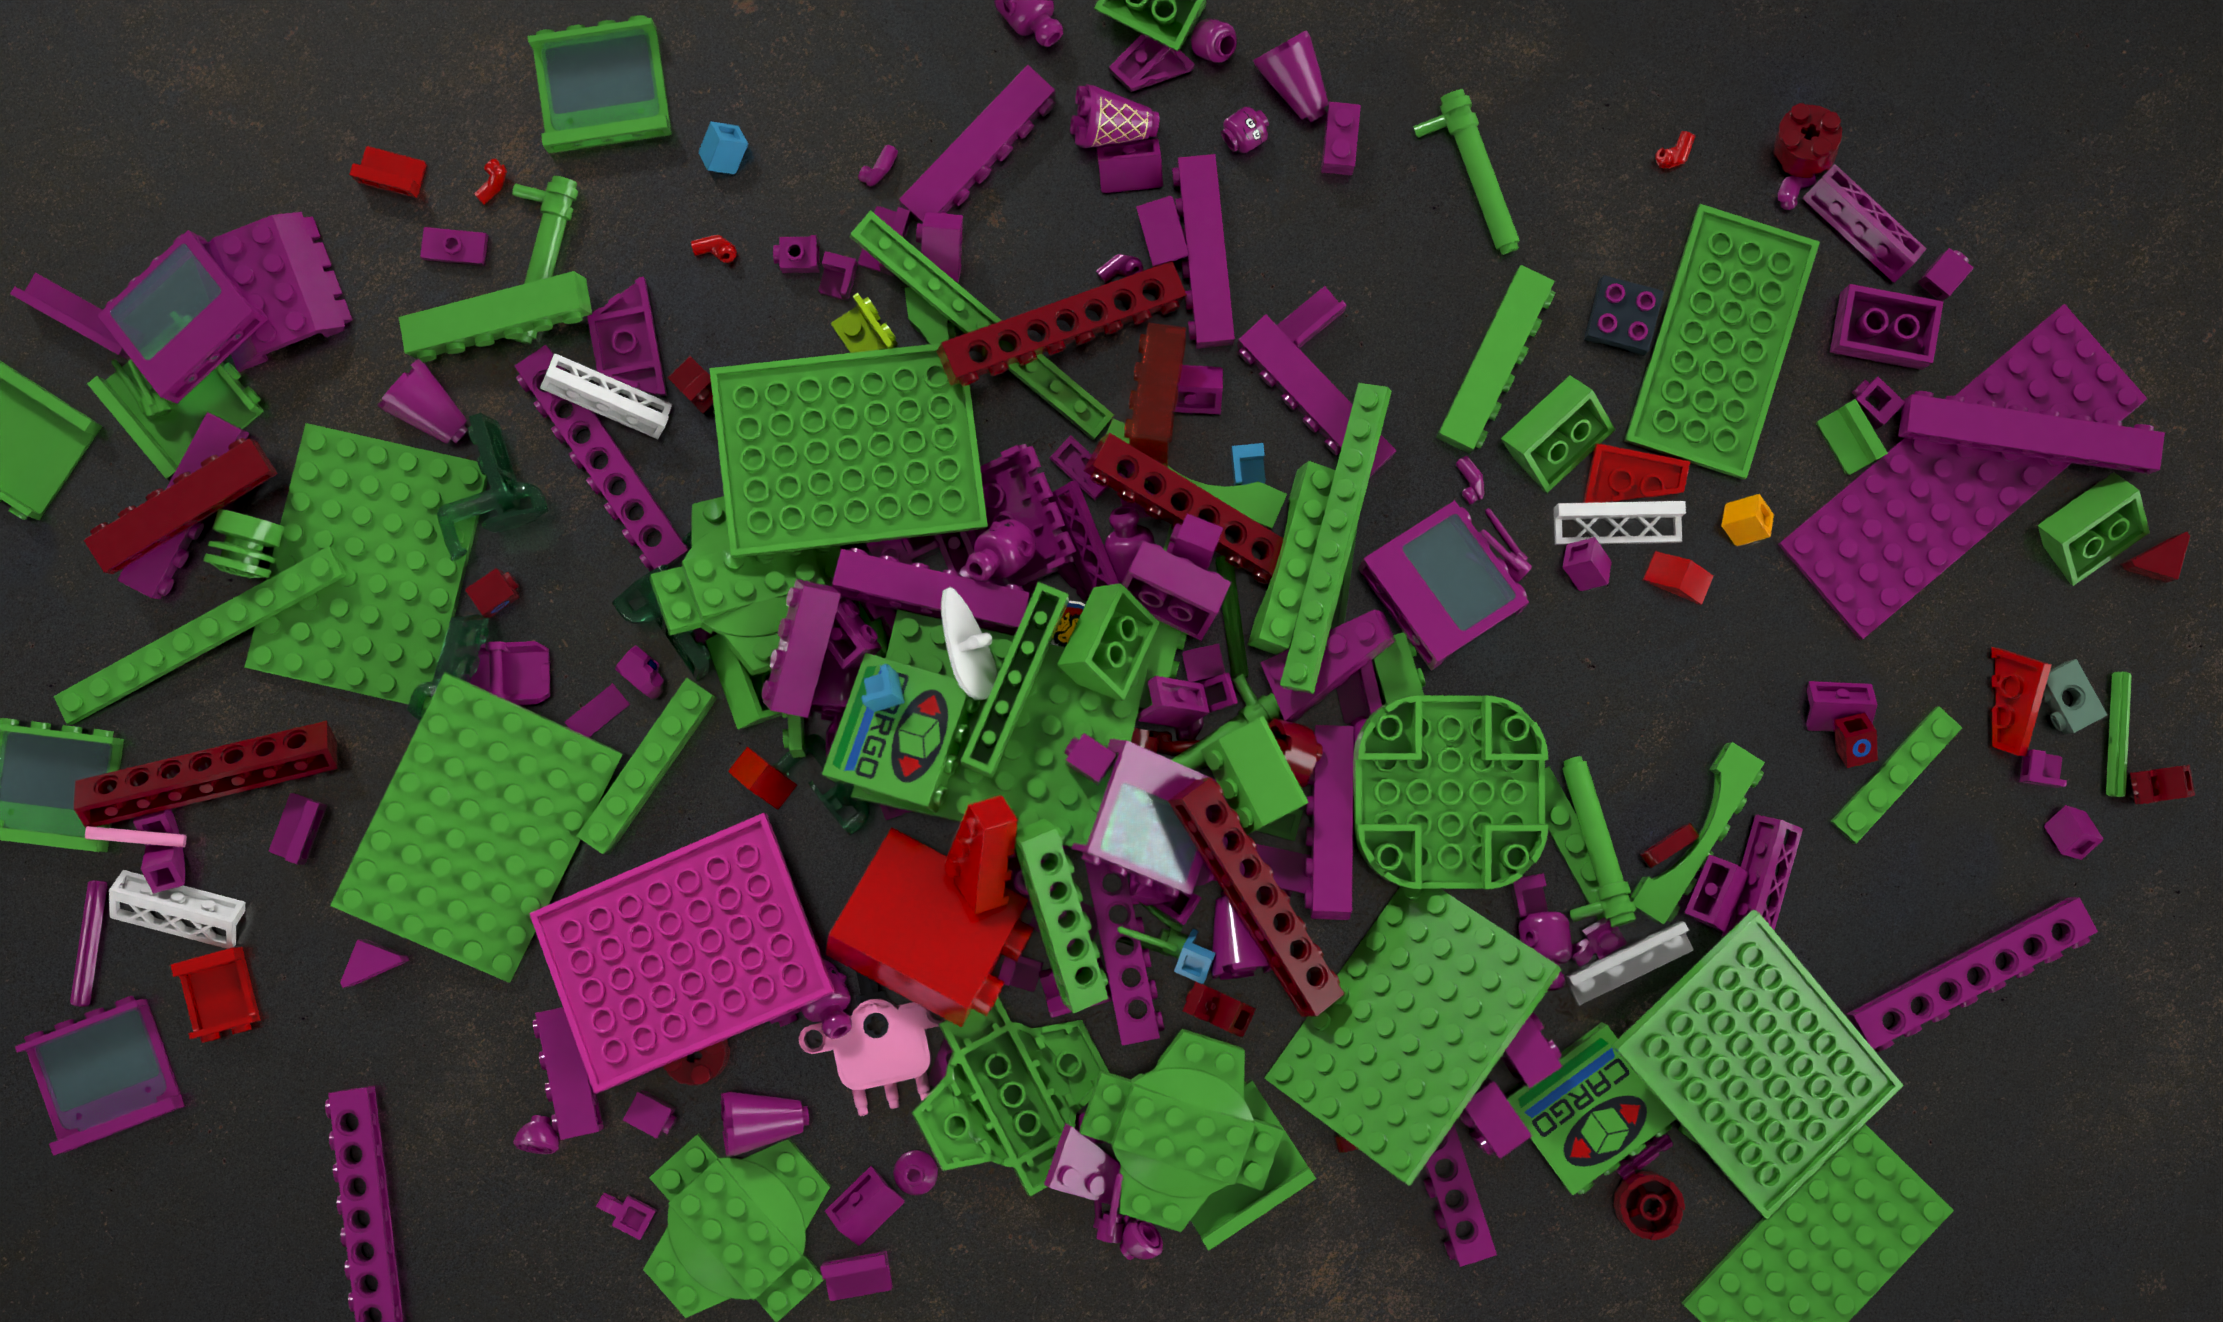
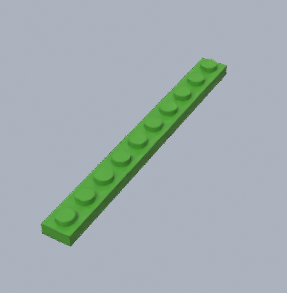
M871 210L850 234L849 237L965 334L1002 321ZM998 342L1001 350L1005 352L1013 351V347L1009 342ZM1042 354L1036 355L1037 359L1026 365L1020 366L1019 362L1008 365L1010 372L1092 440L1098 436L1114 416L1112 412Z
M1358 383L1280 686L1284 689L1314 694L1392 392L1389 387Z
M328 546L56 694L54 699L66 724L73 725L347 575L334 548Z

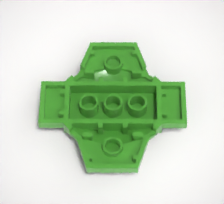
M723 496L692 504V548L682 561L681 567L651 574L650 582L670 636L697 628H702L710 634L713 631L722 634L728 641V647L749 673L756 675L772 670L770 668V658L773 650L778 649L781 638L778 636V629L782 618L786 619L789 608L786 604L789 589L794 587L796 579L832 587L841 548L840 546L731 558Z
M998 997L987 1017L972 1009L962 1028L948 1020L938 1024L952 1050L946 1076L911 1113L941 1170L944 1171L990 1161L1002 1166L1013 1167L1026 1194L1031 1197L1047 1187L1044 1183L1065 1123L1075 1129L1076 1114L1090 1101L1100 1070L1108 1073L1109 1071L1082 1020L1030 1028L1021 1023L1011 1022Z
M1182 1029L1160 1057L1153 1071L1143 1075L1140 1073L1130 1080L1100 1070L1079 1131L1082 1135L1111 1143L1113 1151L1120 1162L1119 1174L1123 1176L1119 1199L1120 1214L1182 1232L1211 1193L1229 1184L1235 1185V1182L1263 1191L1284 1130L1282 1127L1252 1117L1244 1101L1245 1051L1243 1048Z
M698 1133L649 1177L670 1202L668 1203V1227L643 1270L685 1318L725 1300L734 1298L744 1300L756 1299L773 1320L778 1322L824 1280L822 1279L821 1271L805 1254L807 1243L806 1229L831 1185L790 1138L740 1159L719 1157Z

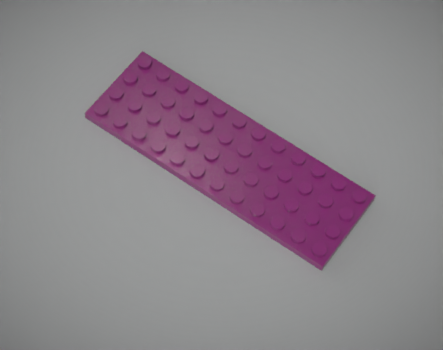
M2065 304L2055 310L1954 395L1964 397L1967 403L1977 404V401L1980 400L1993 401L1997 403L1996 407L2007 409L2010 405H2020L2028 407V412L2040 413L2041 410H2053L2060 412V417L2071 418L2072 415H2086L2091 417V421L2099 423L2108 419L2122 421L2147 400L2146 396ZM1904 437L1887 452L1888 454L1873 463L1778 543V546L1859 640H1863L2071 463Z

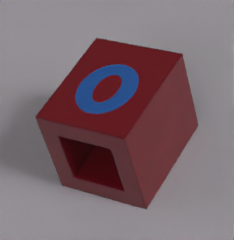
M495 568L465 589L480 613L487 618L492 617L520 598L516 591L519 587L516 579L509 571L504 573L498 568Z
M1865 712L1834 720L1836 751L1847 768L1878 761L1877 730Z

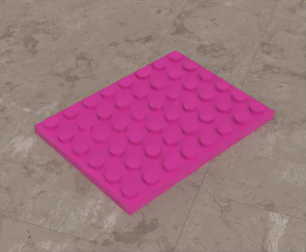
M765 813L529 913L594 1093L603 1092L835 993L769 818Z

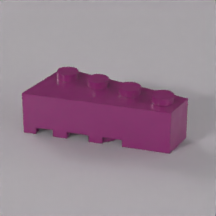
M1372 610L1331 629L1314 694L1284 689L1280 686L1289 649L1261 662L1284 720L1296 722L1306 711L1326 698L1327 694L1346 682L1352 674L1362 666L1367 665L1396 640L1384 612Z

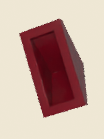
M2187 531L2177 534L2122 563L2121 566L2126 571L2166 583L2178 580L2190 535Z

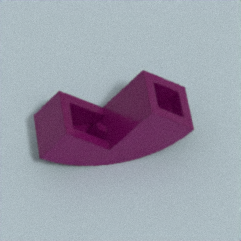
M172 809L135 817L133 820L137 831L180 834ZM144 844L145 852L141 871L152 893L184 886L185 859L183 847Z

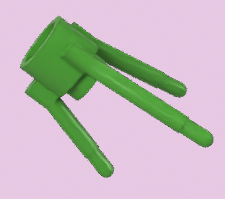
M116 359L112 360L111 363L138 403L141 413L145 414L147 419L157 418L171 411L169 404L174 402L160 397L154 388L148 389L140 370L131 359L128 363L141 389V395Z
M1142 903L1143 907L1167 925L1169 929L1163 928L1158 938L1131 929L1118 927L1119 933L1141 940V948H1148V950L1159 952L1165 956L1170 955L1177 959L1188 938V935L1181 933L1182 925L1173 922L1154 906H1145ZM1121 937L1116 941L1134 946L1133 941L1128 937Z

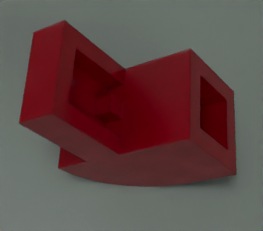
M691 356L667 377L702 414L714 404L711 377Z
M2190 764L2130 773L2135 804H2147L2195 796Z
M1195 982L1193 989L1189 991L1183 1009L1184 1012L1207 1021L1242 1038L1256 1008L1199 982Z

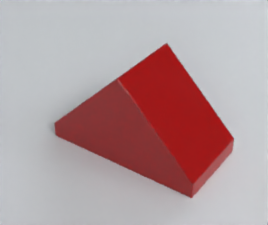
M1655 551L1642 581L1702 605L1714 576L1690 559Z
M746 747L728 771L747 789L777 810L781 808L798 786L749 747Z

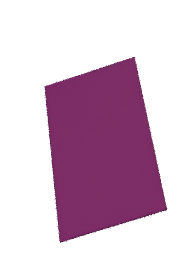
M612 683L567 719L565 724L569 729L590 737L630 704Z

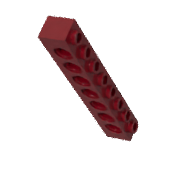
M1173 261L941 342L937 353L950 385L960 383L961 386H967L978 381V376L990 373L991 376H995L1008 370V365L1019 362L1020 366L1029 364L1037 359L1036 355L1044 352L1054 355L1065 350V345L1076 341L1077 345L1087 343L1095 338L1094 335L1105 331L1106 335L1121 330L1125 323L1131 321L1135 325L1151 319V314L1159 311H1162L1163 314L1171 313L1180 308L1179 304L1186 297V292ZM1142 290L1151 291L1155 296V301L1147 300L1143 296ZM1114 300L1123 301L1127 306V311L1117 309ZM1092 310L1096 312L1099 321L1088 319L1085 311ZM1063 320L1067 322L1070 326V331L1060 330L1056 321ZM1034 330L1041 335L1042 341H1032L1028 336V331ZM998 342H1009L1013 347V351L1005 352L1001 350ZM977 351L981 353L984 362H974L970 358L969 352Z
M1108 433L1100 439L1084 469V472L1091 475L1090 479L1094 483L1102 487H1111L1118 492L1117 495L1122 500L1128 503L1135 502L1145 508L1144 512L1150 517L1158 520L1163 519L1172 524L1171 528L1173 530L1176 523L1183 524L1187 514L1197 518L1199 513L1204 514L1208 522L1223 527L1215 551L1225 556V561L1236 568L1243 567L1252 573L1251 576L1256 581L1262 584H1270L1284 538L1112 433ZM1117 464H1121L1127 469V478H1123L1118 474ZM1145 480L1153 484L1155 489L1154 495L1149 494L1145 490ZM1172 497H1176L1181 502L1180 511L1173 508L1171 504ZM1226 529L1234 534V543L1227 541L1225 537ZM1253 545L1257 546L1261 552L1260 560L1256 559L1252 554Z
M322 721L76 780L73 809L85 828L87 826L97 827L338 769L337 740L328 722Z
M1211 777L1195 780L1168 800L1169 804L1260 951L1266 957L1267 962L1300 1015L1318 1016L1344 995L1343 990L1339 986L1338 976L1328 968L1323 960L1322 950L1310 939L1306 932L1307 927L1304 921L1294 913L1290 906L1288 895L1278 887L1273 878L1272 869L1262 861L1257 853L1256 843L1250 836L1246 835L1241 827L1240 818L1225 801L1220 785L1213 781ZM1207 808L1211 811L1210 821L1206 817ZM1224 835H1225V836L1227 837V839H1228V847H1227V849H1226V848L1224 847V845H1223V836H1224ZM1241 862L1245 867L1244 875L1240 873ZM1258 889L1261 892L1260 903L1258 902L1256 897ZM1274 917H1276L1278 920L1277 929H1275L1273 925ZM1291 943L1295 949L1293 956L1290 953ZM1308 970L1311 974L1310 983H1308L1306 977Z

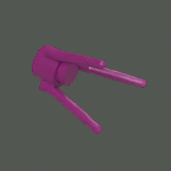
M1488 508L1485 511L1487 516L1512 551L1509 553L1485 529L1481 530V535L1504 557L1503 561L1508 567V574L1515 583H1518L1530 571L1532 565L1526 561L1528 557L1518 548L1499 519ZM1465 554L1466 559L1481 567L1472 554Z
M1117 1174L1110 1212H1104L1102 1217L1101 1202L1094 1201L1095 1219L1093 1228L1098 1229L1096 1238L1104 1242L1121 1243L1124 1229L1132 1219V1217L1125 1215L1122 1221L1123 1216L1117 1214L1122 1187V1174Z

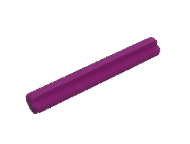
M91 880L87 885L70 1003L73 1006L86 1007L89 1006L108 886L104 881Z

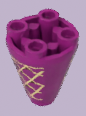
M1090 84L1085 86L1078 85L1075 95V102L1078 104L1077 116L1073 115L1070 122V133L1075 134L1076 145L1081 148H1091L1145 140L1149 136L1156 137L1159 128L1158 112Z

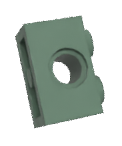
M2077 659L2066 661L2050 670L2042 702L2047 703L2052 712L2050 718L2057 730L2062 731L2064 735L2075 733L2107 716ZM2065 690L2070 692L2073 698L2070 706L2065 705L2062 700V694Z

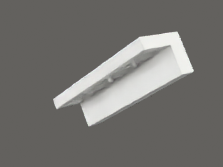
M555 353L540 386L542 390L656 439L660 437L664 430L672 407L671 403ZM558 365L560 367H563L569 370L570 373L563 371L559 368H556V366ZM590 380H593V381L599 383L600 386H598V385H596V384H593V383H591V382H589V381H590ZM618 393H623L627 395L629 399L619 395ZM647 406H653L657 409L662 410V413L653 410Z
M1685 501L1558 503L1554 507L1555 545H1566L1593 537L1597 539L1599 544L1681 543V516L1686 514ZM1644 518L1655 519L1651 523H1648ZM1660 518H1673L1674 535L1662 536L1653 525ZM1585 519H1592V520L1588 523V525H1586V524L1582 521V520H1585ZM1597 519H1605L1614 527V530L1607 537H1599L1590 528ZM1613 519L1623 520L1619 524H1617ZM1628 519H1637L1646 527L1639 536H1630L1622 528ZM1562 520H1574L1583 530L1576 537L1562 538ZM1617 531L1622 535L1612 537ZM1648 531H1650L1654 536H1644V535H1645ZM1585 532H1587L1591 537H1581V536H1582Z
M126 870L120 873L109 889L110 918L226 949L236 945V925L245 912L244 901L187 886H180L153 894L144 875ZM120 902L129 904L135 911L131 912L120 909ZM149 911L159 912L165 920L155 918ZM180 919L190 920L196 927H188ZM211 927L226 930V936L216 934Z
M1682 921L1672 923L1607 955L1601 960L1598 959L1565 975V981L1577 1005L1580 1006L1693 951L1694 949L1685 933L1689 931L1686 923Z

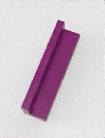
M1836 164L1803 197L1814 210L1893 283L1914 265L1926 250L1915 237Z
M36 272L25 291L16 286L11 291L10 295L128 361L131 359L97 315L102 309ZM123 322L120 325L139 350L147 335Z
M1071 481L1052 492L1053 496L1049 498L1050 503H1057L1065 523L1061 530L1062 532H1069L1076 549L1072 557L1088 596H1090L1094 587L1119 584L1078 481Z
M1755 815L1741 868L1747 871L1749 876L1726 931L1722 932L1721 937H1725L1752 910L1760 913L1775 931L1803 828L1780 819ZM1787 830L1790 833L1787 844L1784 846L1783 841ZM1779 863V873L1777 876H1775V869L1777 864ZM1771 894L1770 905L1767 907V898Z

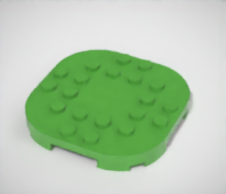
M1416 695L1392 700L1378 708L1366 720L1358 734L1353 756V830L1361 856L1376 874L1393 884L1412 889H1494L1517 881L1523 877L1522 875L1533 863L1538 861L1548 835V825L1545 824V760H1548V750L1540 727L1522 710L1523 708L1509 700L1495 696Z

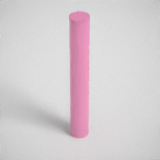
M87 826L85 830V839L185 847L186 835L92 826Z

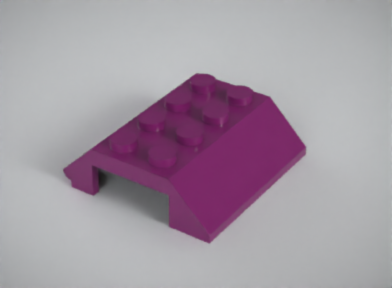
M302 212L270 215L214 237L204 246L246 301L261 309L268 317L264 324L231 353L238 372L268 361L267 353L318 333L325 337H330L343 332L345 324L352 321L345 299L335 300V298L342 295V291L334 271L324 272V269L332 266L323 242L313 243V241L321 237L313 216L303 217ZM194 256L208 296L212 302L220 295L221 288Z
M1026 444L1009 448L1001 452V457L980 466L987 529L934 535L940 545L939 548L948 570L956 571L962 577L972 579L966 570V562L968 557L974 553L975 541L979 535L991 528L993 522H1000L1006 519L1018 520L1024 523L1031 530L1035 538L1036 549L1034 557L1027 565L1009 577L1003 579L991 577L989 580L993 584L1004 587L1012 584L1022 587L1059 571L1074 561L1072 554L1076 552L1069 532L1062 533L1061 531L1065 523L1057 503H1050L1049 501L1053 494L1044 472L1039 474L1037 472L1041 464L1034 447H1027Z

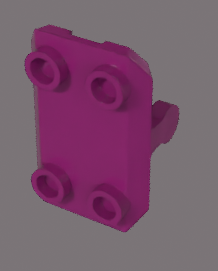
M496 641L482 644H465L453 656L455 677L514 704H538L551 695L549 649L536 641Z

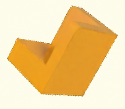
M1757 494L1725 504L1721 526L1736 546L1770 537L1774 514L1762 496Z

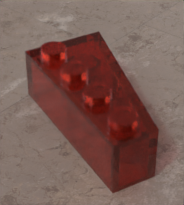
M1148 323L1147 334L1140 335L1138 352L1143 353L1142 363L1136 362L1134 381H1138L1137 391L1131 390L1129 409L1134 411L1132 419H1126L1124 438H1129L1131 446L1168 468L1169 442L1172 443L1173 411H1176L1179 391L1177 384L1181 381L1186 346V327Z

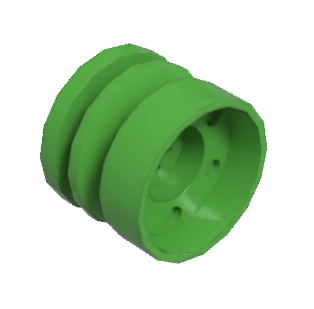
M218 509L212 529L226 537L224 542H208L209 547L221 550V554L216 556L206 553L203 561L210 563L219 571L249 579H269L272 571L258 567L259 562L263 561L274 564L276 559L262 551L264 546L279 547L285 527L248 515Z

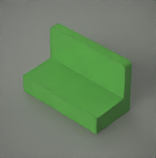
M1856 399L1816 423L1846 475H1851L1888 454Z

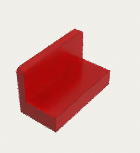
M367 146L361 165L353 163L349 175L357 183L417 198L427 164L419 159Z

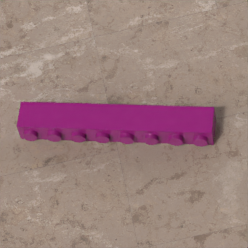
M1915 391L1914 394L1903 399L1906 403L1902 406L1898 437L2142 474L2154 473L2159 471L2161 467L2165 432L2154 431V426L2136 424L2132 428L2122 426L2123 422L2108 419L2103 420L2102 423L2093 422L2091 417L2086 415H2072L2071 418L2060 417V412L2053 410H2041L2040 413L2028 412V407L2020 405H2010L2007 409L1996 407L1997 403L1993 401L1980 400L1977 401V404L1967 403L1965 398L1960 396H1946L1945 399L1934 398V393L1928 391Z

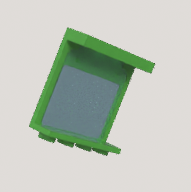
M638 15L630 17L625 22L616 23L614 20H604L599 22L598 26L572 25L567 27L565 31L555 32L554 30L545 29L537 31L536 35L527 36L528 43L534 51L545 133H541L542 144L549 154L672 135L657 28L652 18Z
M0 718V840L85 851L108 852L109 841L85 839L86 828L73 809L75 781L120 770L124 739L113 738L114 731L94 729L93 735L82 734V727L62 725V731L50 730L51 724L31 721L30 727L19 726L20 720ZM112 823L97 827L111 828Z

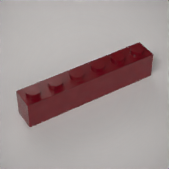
M240 438L228 446L229 451L221 456L216 454L208 457L200 463L202 467L192 474L188 471L177 476L173 480L174 485L166 490L160 488L151 492L145 497L147 501L138 507L132 505L120 511L117 520L110 524L104 522L94 527L90 531L92 535L84 539V542L102 571L109 574L117 573L210 516L218 509L223 508L278 474L258 441L250 438L247 440Z

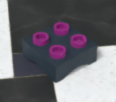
M1603 275L1598 282L1584 340L1611 345L1636 354L1645 355L1650 349L1664 291Z

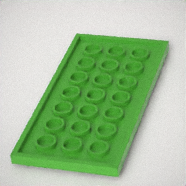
M1703 204L1698 205L1624 442L1680 460L1690 461L1692 464L1742 480L1747 478L1818 250L1819 241Z
M1864 1124L1768 1219L1763 1217L1687 1296L1682 1304L1700 1322H1849L1954 1210Z

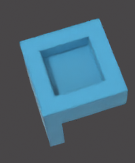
M711 121L700 146L699 155L707 170L735 174L748 146V142L739 126Z
M1263 443L1232 446L1231 460L1234 486L1246 485L1257 481L1265 484Z
M888 664L880 666L881 674L864 679L867 695L861 697L862 702L873 712L905 703L898 672Z
M1192 929L1182 948L1174 972L1204 984L1216 953L1194 944L1199 931Z

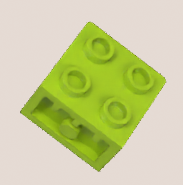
M858 293L852 296L856 307L831 323L833 329L850 353L892 349L898 345L895 340L896 337L888 325L884 323L880 326L878 320L881 318L868 297L862 299Z

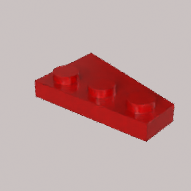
M1595 443L1583 503H1604L1684 493L1690 461Z
M1991 647L1992 658H1995V675H1992V687L1996 688V705L1992 708V747L2018 756H2026L2052 664L2005 649Z

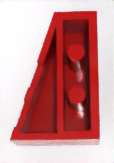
M1002 795L968 805L944 864L947 874L954 879L974 914L1007 905L1009 895L1007 893L1004 894L1005 881L1011 879L1012 870L1010 868L1007 869L1008 856L1014 854L1018 819Z

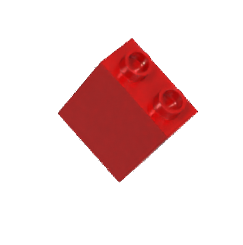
M891 827L829 933L825 955L962 1028L972 1009L987 1017L1005 984L1004 981L991 975L1001 956L1004 955L1017 962L1035 929L1021 921L1028 899L1005 887L1004 894L1007 893L1009 895L1007 905L974 914L954 879L949 877L944 864L947 856Z

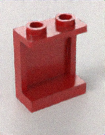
M232 947L170 965L173 977H180L193 1028V1032L188 1033L190 1039L200 1038L201 1043L221 1038L220 1032L231 1029L232 1035L252 1030L251 1023L261 1021L242 947Z

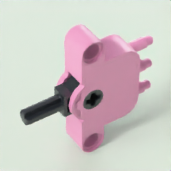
M856 971L861 995L856 996L858 1007L850 1015L852 1020L851 1030L840 1038L831 1039L822 1030L823 1022L815 1023L805 1027L800 1032V1047L809 1054L834 1051L839 1077L847 1088L852 1089L855 1107L859 1116L868 1114L865 1089L884 1085L889 1107L895 1109L900 1106L896 1082L915 1078L917 1090L922 1101L931 1091L927 1069L932 1062V1051L927 1029L938 1027V1024L946 1019H936L930 1010L915 1002L896 1005L893 1001L887 999L885 990H879L877 982ZM874 1016H877L879 1021H885V1026L880 1030L881 1033H877L876 1029H870L869 1023L874 1021ZM810 1030H817L822 1034L823 1042L819 1047L814 1048L808 1044L807 1034Z

